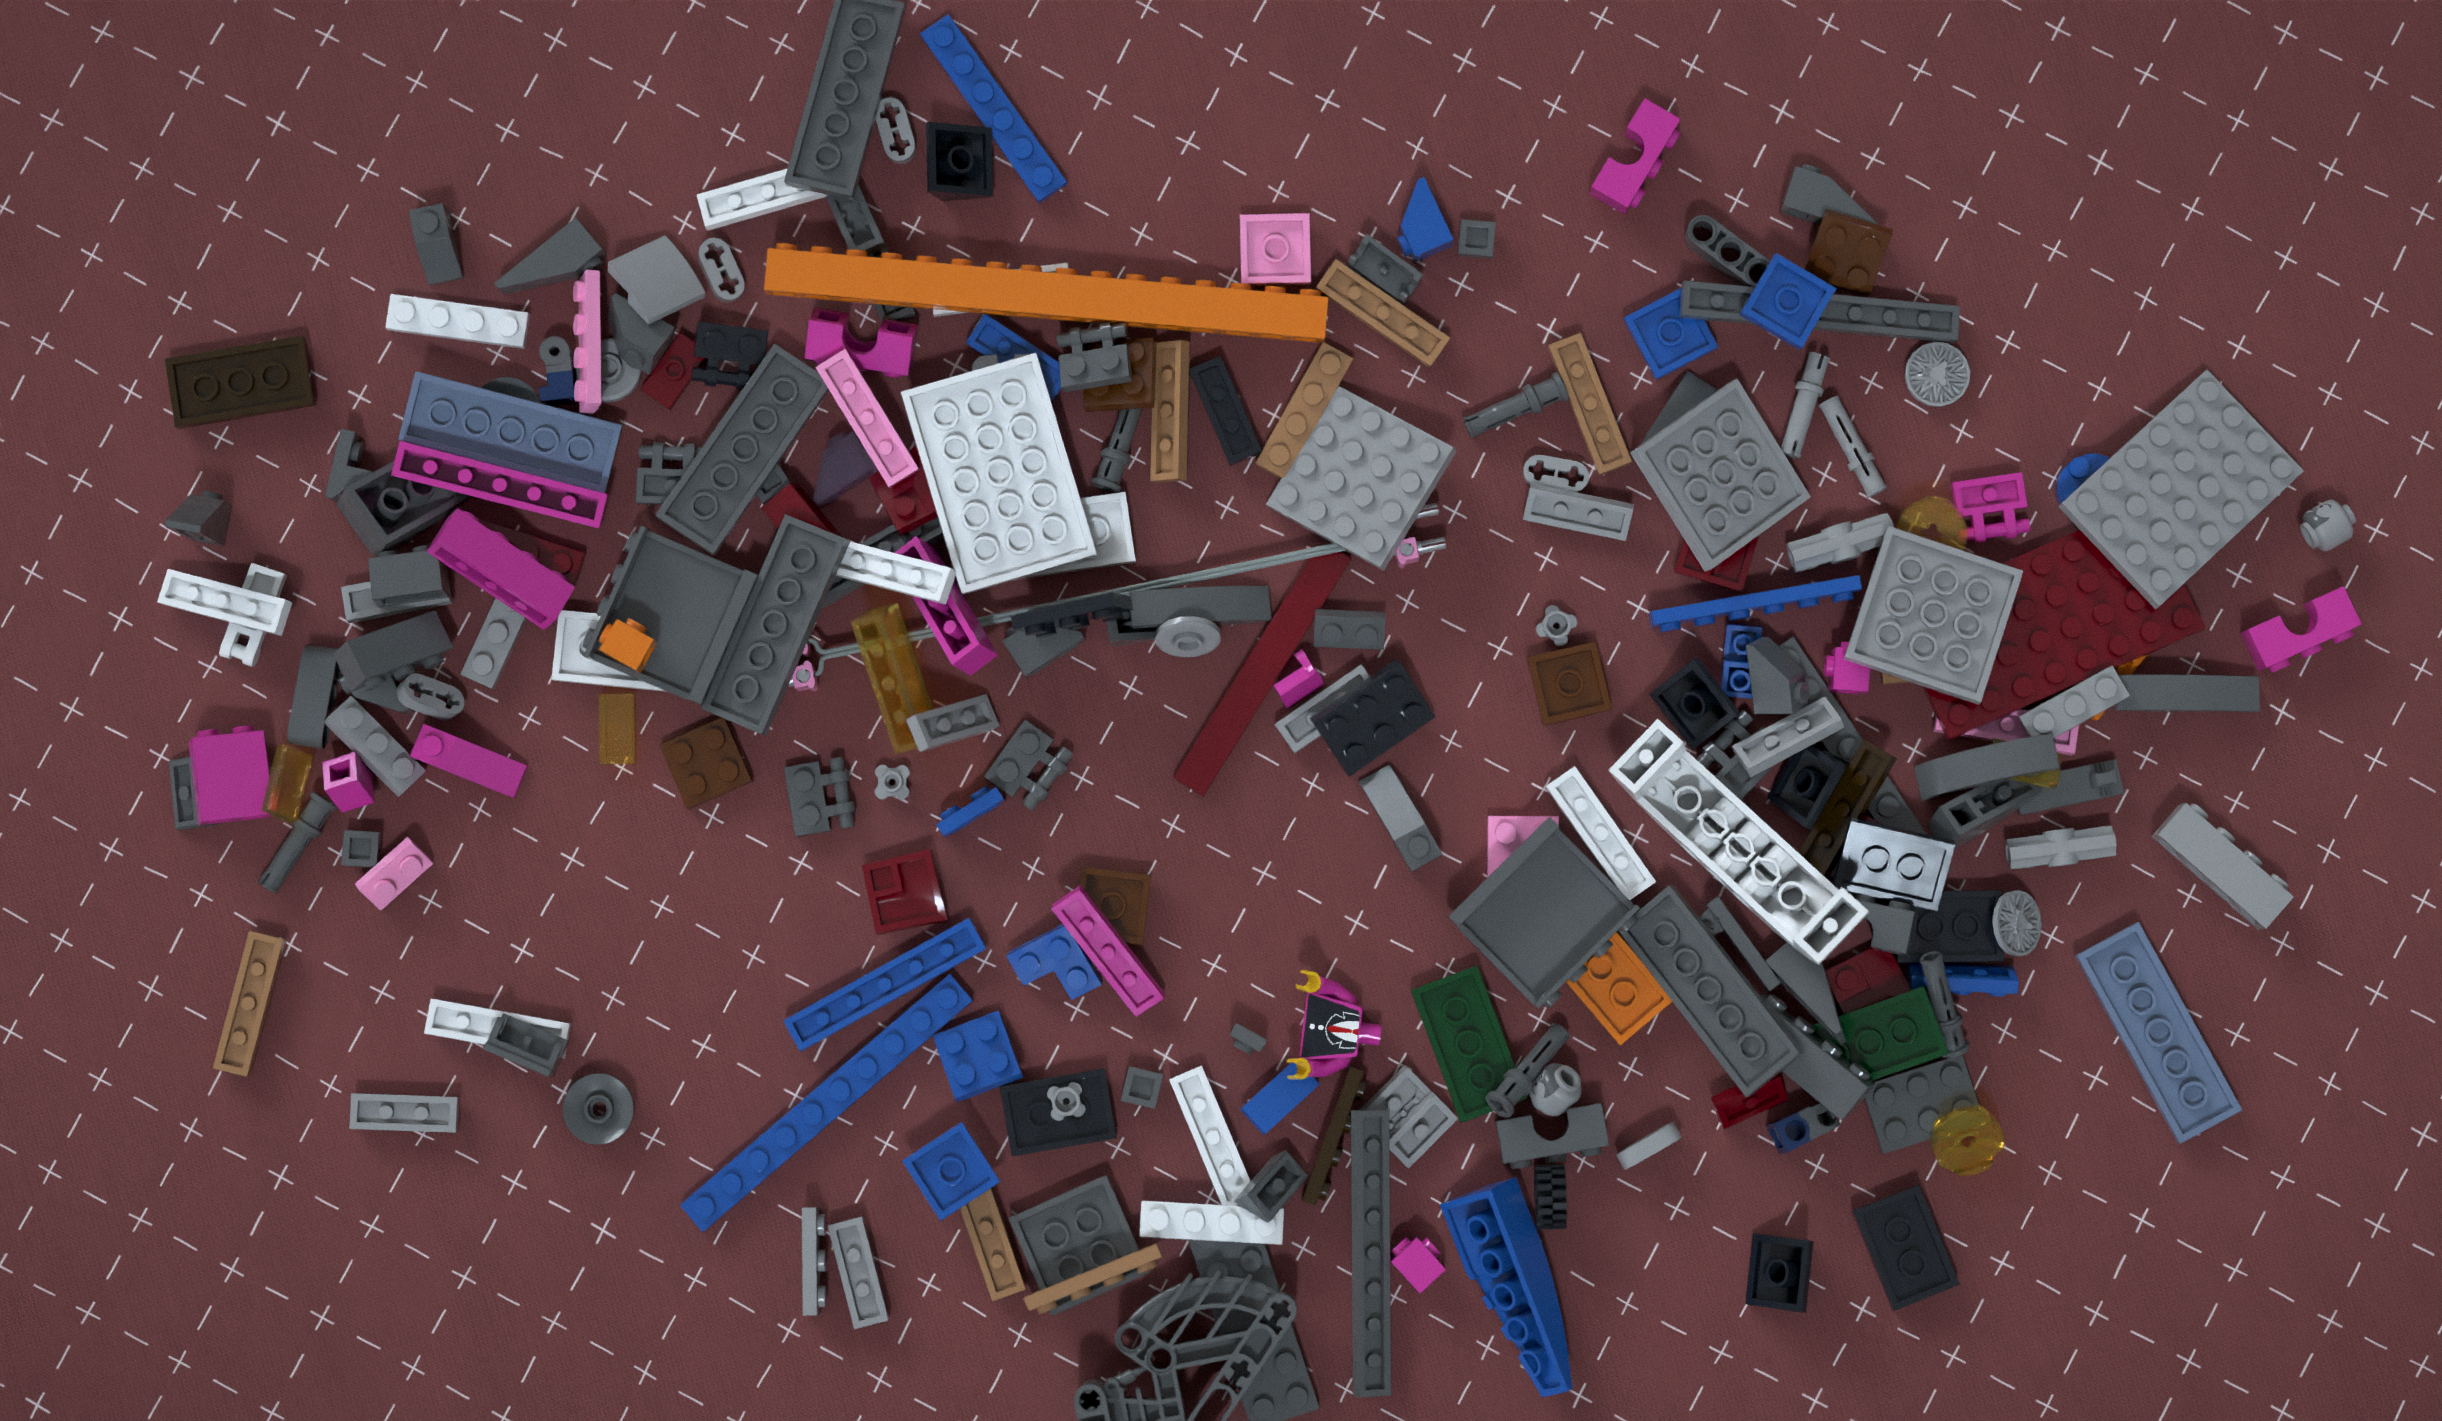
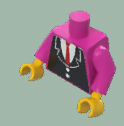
M1300 970V973L1308 976V982L1305 986L1296 984V988L1307 992L1299 1058L1287 1060V1063H1295L1297 1066L1296 1074L1287 1076L1290 1080L1305 1079L1306 1077H1327L1348 1067L1351 1058L1357 1057L1358 1043L1379 1046L1382 1028L1381 1024L1361 1022L1363 1008L1358 1006L1356 996L1339 982L1321 977L1313 971Z

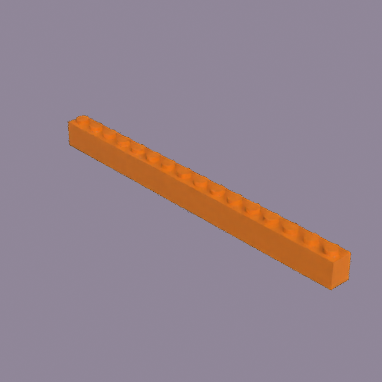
M785 243L776 244V249H767L764 284L765 294L775 296L1097 324L1109 321L1112 324L1125 322L1127 326L1315 343H1323L1325 340L1328 297L1320 296L1321 291L1301 289L1300 294L1286 293V288L1277 286H1266L1265 291L1251 290V285L1243 283H1231L1230 288L1216 287V282L1196 280L1195 285L1181 284L1182 279L1174 277H1161L1160 282L1147 281V276L1139 274H1126V279L1112 278V273L1105 271H1091V276L1077 275V270L1070 268H1056V273L1042 272V267L1036 265H1021V270L1007 269V264L1001 262H986V267L972 266L971 260L951 259V264L937 263V258L932 256H916V261L902 260L901 254L881 253V258L867 257L866 251L853 249L846 250V255L832 254L831 248L819 246L811 247V252L797 251L796 245Z

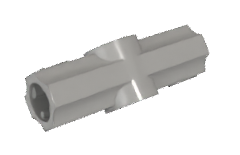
M1885 513L1856 523L1849 521L1823 529L1822 533L1787 543L1786 547L1790 564L1794 572L1797 573L1826 563L1837 564L1859 557L1863 552L1881 547L1887 527L1894 528L1893 522L1889 514Z
M2101 826L2074 831V828L2042 832L2043 835L2005 840V856L2009 870L2047 865V867L2078 864L2081 860L2116 856L2117 847L2112 826Z

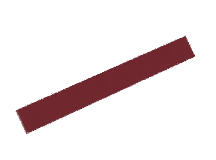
M1321 540L1318 546L1326 545L1327 543ZM1342 552L1310 558L1175 774V780L1204 797L1315 619V609L1322 608L1350 563V557Z

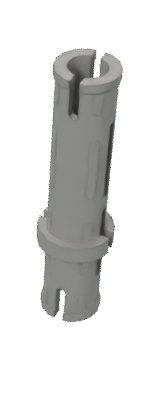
M1808 353V360L1802 379L1797 381L1795 387L1798 392L1781 445L1783 453L1795 459L1801 458V451L1817 399L1822 396L1824 391L1821 385L1830 358L1825 355L1821 357L1819 353Z
M1834 396L1821 403L1819 408L1826 417L1834 436L1849 461L1847 467L1850 472H1855L1866 492L1867 498H1870L1887 489V486L1884 484L1873 463L1875 459L1873 453H1868L1855 426L1840 402L1839 396ZM1836 418L1840 419L1852 443H1849ZM1854 450L1857 451L1859 457L1861 458L1862 463L1864 464L1866 470H1867L1868 473H1869V476L1866 475V473H1865V471H1864V469H1863V467H1862V465H1861L1859 459L1857 458V456H1856Z

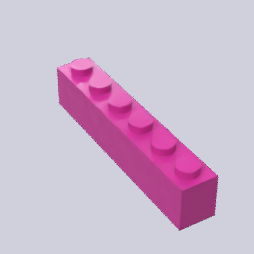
M399 441L391 473L392 476L595 528H601L609 498L608 493L406 441Z

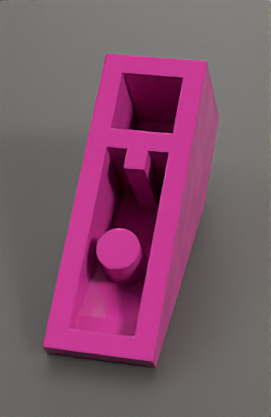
M423 724L410 757L512 798H515L528 767L525 764L426 724Z

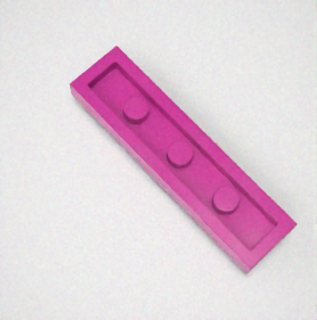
M1081 885L1052 904L1051 910L1135 1017L1164 999L1165 992Z

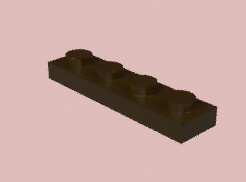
M1863 740L1799 851V854L1827 880L1839 860L1850 817L1863 819L1897 760L1894 756Z
M1349 1067L1302 1199L1306 1203L1316 1206L1318 1199L1325 1201L1332 1182L1326 1179L1330 1165L1336 1168L1338 1166L1344 1147L1338 1146V1142L1342 1132L1349 1134L1351 1129L1350 1109L1355 1098L1361 1101L1368 1080L1362 1079L1364 1072L1362 1070Z

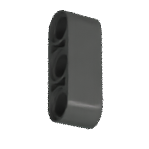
M1700 215L1692 219L1684 233L1685 243L1691 251L1739 286L1755 287L1757 283L1750 279L1749 270L1759 268L1764 271L1770 262L1750 245L1707 215ZM1698 226L1706 228L1710 233V239L1707 241L1697 240L1693 236V229ZM1725 247L1733 248L1738 254V260L1735 262L1725 261L1721 256V249Z
M312 644L304 646L288 725L287 741L289 744L317 749L326 748L330 728L324 721L334 712L339 686L338 676L341 675V670L333 654L338 649Z

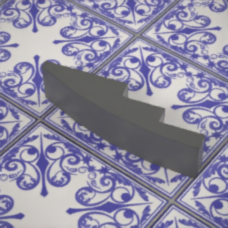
M857 185L853 200L831 195L826 196L849 250L866 251L867 257L881 258V253H889L859 185ZM874 304L881 323L883 319L903 322L917 316L913 307Z
M1213 586L1129 592L1133 606L1131 611L1132 629L1159 627L1170 619L1186 616L1206 618L1217 626L1269 622L1272 620L1268 586Z
M2118 675L2130 697L2114 705V711L2165 713L2260 712L2259 677Z

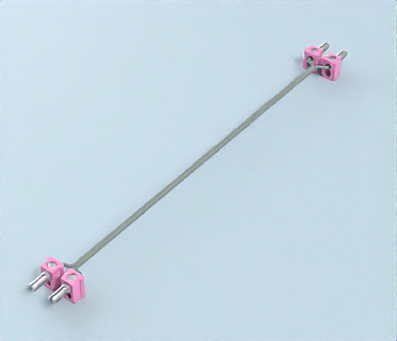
M1437 503L1424 505L1421 511L1426 512L1419 513L1416 519L1438 515ZM1415 537L1403 539L1394 554L1397 566L1404 568L1406 564L1418 562L1419 555L1423 553L1446 549V543H1443L1446 542L1445 538L1440 537L1425 541H1416ZM1331 543L977 617V620L984 627L1011 621V615L1110 592L1129 596V592L1165 589L1346 550ZM925 628L829 649H822L816 639L809 638L802 655L805 657L811 656L810 643L815 646L818 653L825 655L820 658L817 671H815V666L809 661H805L803 665L797 666L788 686H794L797 691L807 689L817 691L819 687L817 676L823 672L824 661L827 659L935 637L931 628Z

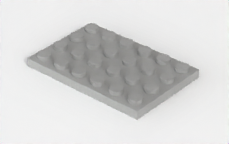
M2205 370L2058 507L2137 591L2157 609L2301 475L2304 470L2208 370Z

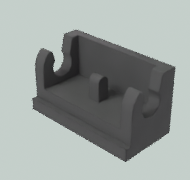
M1368 234L1362 239L1357 251L1350 256L1347 264L1348 268L1403 306L1423 279L1421 272Z
M503 1013L501 1017L498 1016L483 1049L545 1076L554 1077L569 1040Z

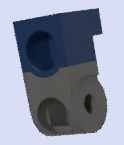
M556 336L549 337L542 342L539 350L540 357L546 364L548 386L538 388L540 402L549 406L579 403L574 399V387L577 377L576 368L574 367L573 350L564 339Z
M1818 1102L1781 1119H1777L1767 1124L1766 1128L1778 1153L1783 1154L1833 1130L1841 1124L1836 1115Z

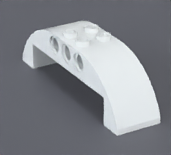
M1659 719L1609 769V772L1625 791L1684 850L1767 926L1816 964L1820 965L1869 913L1843 887L1838 890L1688 753L1684 742Z

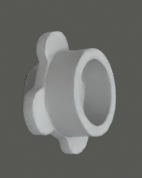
M1551 605L1545 610L1546 616L1543 622L1536 626V633L1539 637L1550 638L1556 646H1564L1568 642L1567 636L1570 630L1577 625V619L1574 615H1567L1559 611L1557 606ZM1559 623L1560 628L1555 629L1553 624Z
M880 765L876 768L875 775L878 777V786L875 788V795L879 799L884 800L887 797H897L900 800H904L909 796L910 791L907 788V778L910 775V771L905 765H900L897 768H888L886 765ZM894 779L896 781L895 785L891 786L889 780Z
M1072 1082L1067 1087L1062 1088L1057 1086L1049 1088L1047 1097L1052 1102L1051 1116L1053 1119L1061 1121L1065 1116L1074 1115L1081 1117L1085 1113L1086 1108L1081 1103L1080 1098L1082 1088L1078 1083ZM1064 1098H1068L1070 1100V1103L1068 1105L1063 1104Z

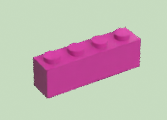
M458 508L446 519L426 551L543 630L557 619L575 589L564 575L557 571L549 570L540 564L533 554L519 550L510 544L503 534L491 531L482 525L476 516L469 512L461 511Z
M917 536L895 552L896 554L946 566L936 548ZM955 581L953 582L946 605L912 596L953 666L971 676L998 656L966 599L961 595Z

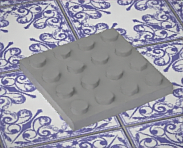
M1738 379L1730 381L1630 452L1704 572L1716 567L1811 497Z
M1338 386L1316 427L1286 476L1280 480L1266 505L1275 512L1384 571L1457 451L1449 444Z
M1888 526L1844 660L1979 705L1984 695L2023 571Z

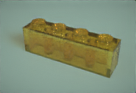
M898 603L866 610L850 622L894 752L898 754L918 749L906 719L916 714L933 710Z

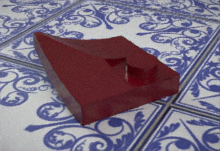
M916 445L909 450V453L920 469L890 488L879 471L868 476L899 536L938 518Z
M1760 535L1716 567L1704 572L1684 540L1674 572L1742 592Z
M931 849L862 865L877 935L950 921Z
M1872 947L1826 970L1834 1000L1842 1015L1912 990L1893 954L1875 950Z

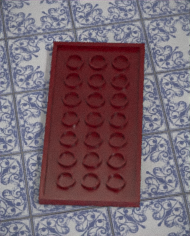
M2078 530L2002 563L2022 570L2023 574L1981 703L1978 705L1924 686L1922 687L1949 741L2070 689L2112 665L2116 669L2197 634L2206 627L2185 584L2155 609L2082 531Z

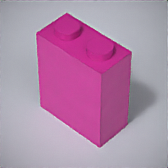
M239 726L232 728L233 733L219 735L218 729L197 731V737H192L189 740L198 825L270 818L274 814L264 730L254 731V726Z

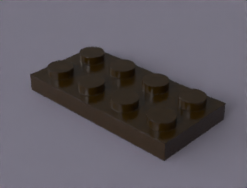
M303 335L165 359L174 424L177 429L316 406L306 338Z

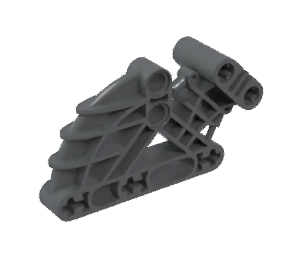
M1218 1269L1214 1276L1191 1280L1193 1275L1189 1273L1184 1282L1169 1287L1153 1296L1119 1327L1115 1335V1343L1118 1349L1141 1366L1134 1370L1130 1368L1116 1377H1110L1105 1383L1098 1379L1085 1381L1078 1388L1074 1396L1077 1419L1079 1421H1193L1210 1394L1216 1389H1224L1230 1393L1232 1398L1231 1404L1219 1420L1226 1421L1295 1319L1297 1314L1295 1299L1290 1294L1279 1292L1265 1284L1252 1281L1253 1275L1250 1273L1246 1278L1220 1276L1222 1271ZM1285 1300L1288 1302L1287 1310L1291 1313L1288 1317L1282 1314L1278 1318L1275 1325L1282 1328L1279 1332H1276L1270 1324L1260 1320L1263 1316L1270 1320L1275 1312L1274 1307L1271 1306L1272 1303L1275 1301L1280 1304ZM1209 1308H1225L1206 1337L1176 1342L1196 1311ZM1231 1309H1238L1257 1315L1248 1329L1214 1335ZM1188 1314L1170 1342L1157 1334L1172 1321ZM1134 1328L1141 1333L1142 1342L1139 1346L1128 1347L1123 1343L1122 1334L1126 1329ZM1163 1348L1171 1354L1172 1361L1169 1366L1160 1368L1153 1363L1152 1353L1156 1349ZM1226 1360L1187 1419L1177 1369ZM1245 1360L1248 1362L1247 1370L1250 1374L1248 1376L1245 1374L1239 1376L1235 1385L1240 1386L1241 1389L1237 1392L1231 1384L1220 1379L1222 1376H1225L1229 1381L1235 1370L1231 1364L1233 1362L1240 1364ZM1147 1370L1152 1373L1156 1397H1144L1141 1386H1136L1137 1396H1126L1124 1386L1135 1381L1136 1376ZM1092 1390L1096 1391L1099 1394L1096 1399L1100 1400V1404L1096 1401L1091 1405L1087 1404L1085 1401L1087 1395H1083V1392L1089 1394Z

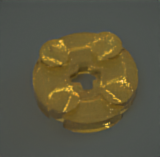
M1928 496L1912 503L1902 511L1897 522V529L1927 539V535L1922 534V529H1928L1930 524H1936L1937 531L1942 532V535L1935 537L1933 541L1963 551L1967 541V523L1962 513L1951 501L1941 497Z
M1977 1105L1956 1109L1946 1116L1937 1118L1933 1124L1934 1132L1931 1138L1933 1154L1944 1169L1952 1170L1956 1175L1972 1176L1987 1170L1994 1163L1992 1159L1998 1150L2001 1153L2004 1147V1134L1999 1123L1983 1106ZM1967 1136H1976V1138L1970 1141V1146L1964 1147L1960 1143Z

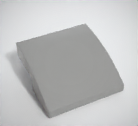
M665 235L608 262V273L628 292V304L648 325L705 298V291L694 271Z
M1403 1065L1359 1109L1389 1110V1150L1408 1169L1458 1120V1117L1406 1065Z

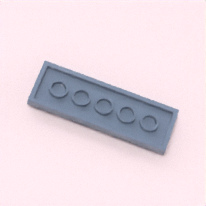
M415 371L398 440L605 493L622 424Z
M2139 922L2075 955L2078 964L2177 1144L2187 1141L2242 1111L2241 1106Z

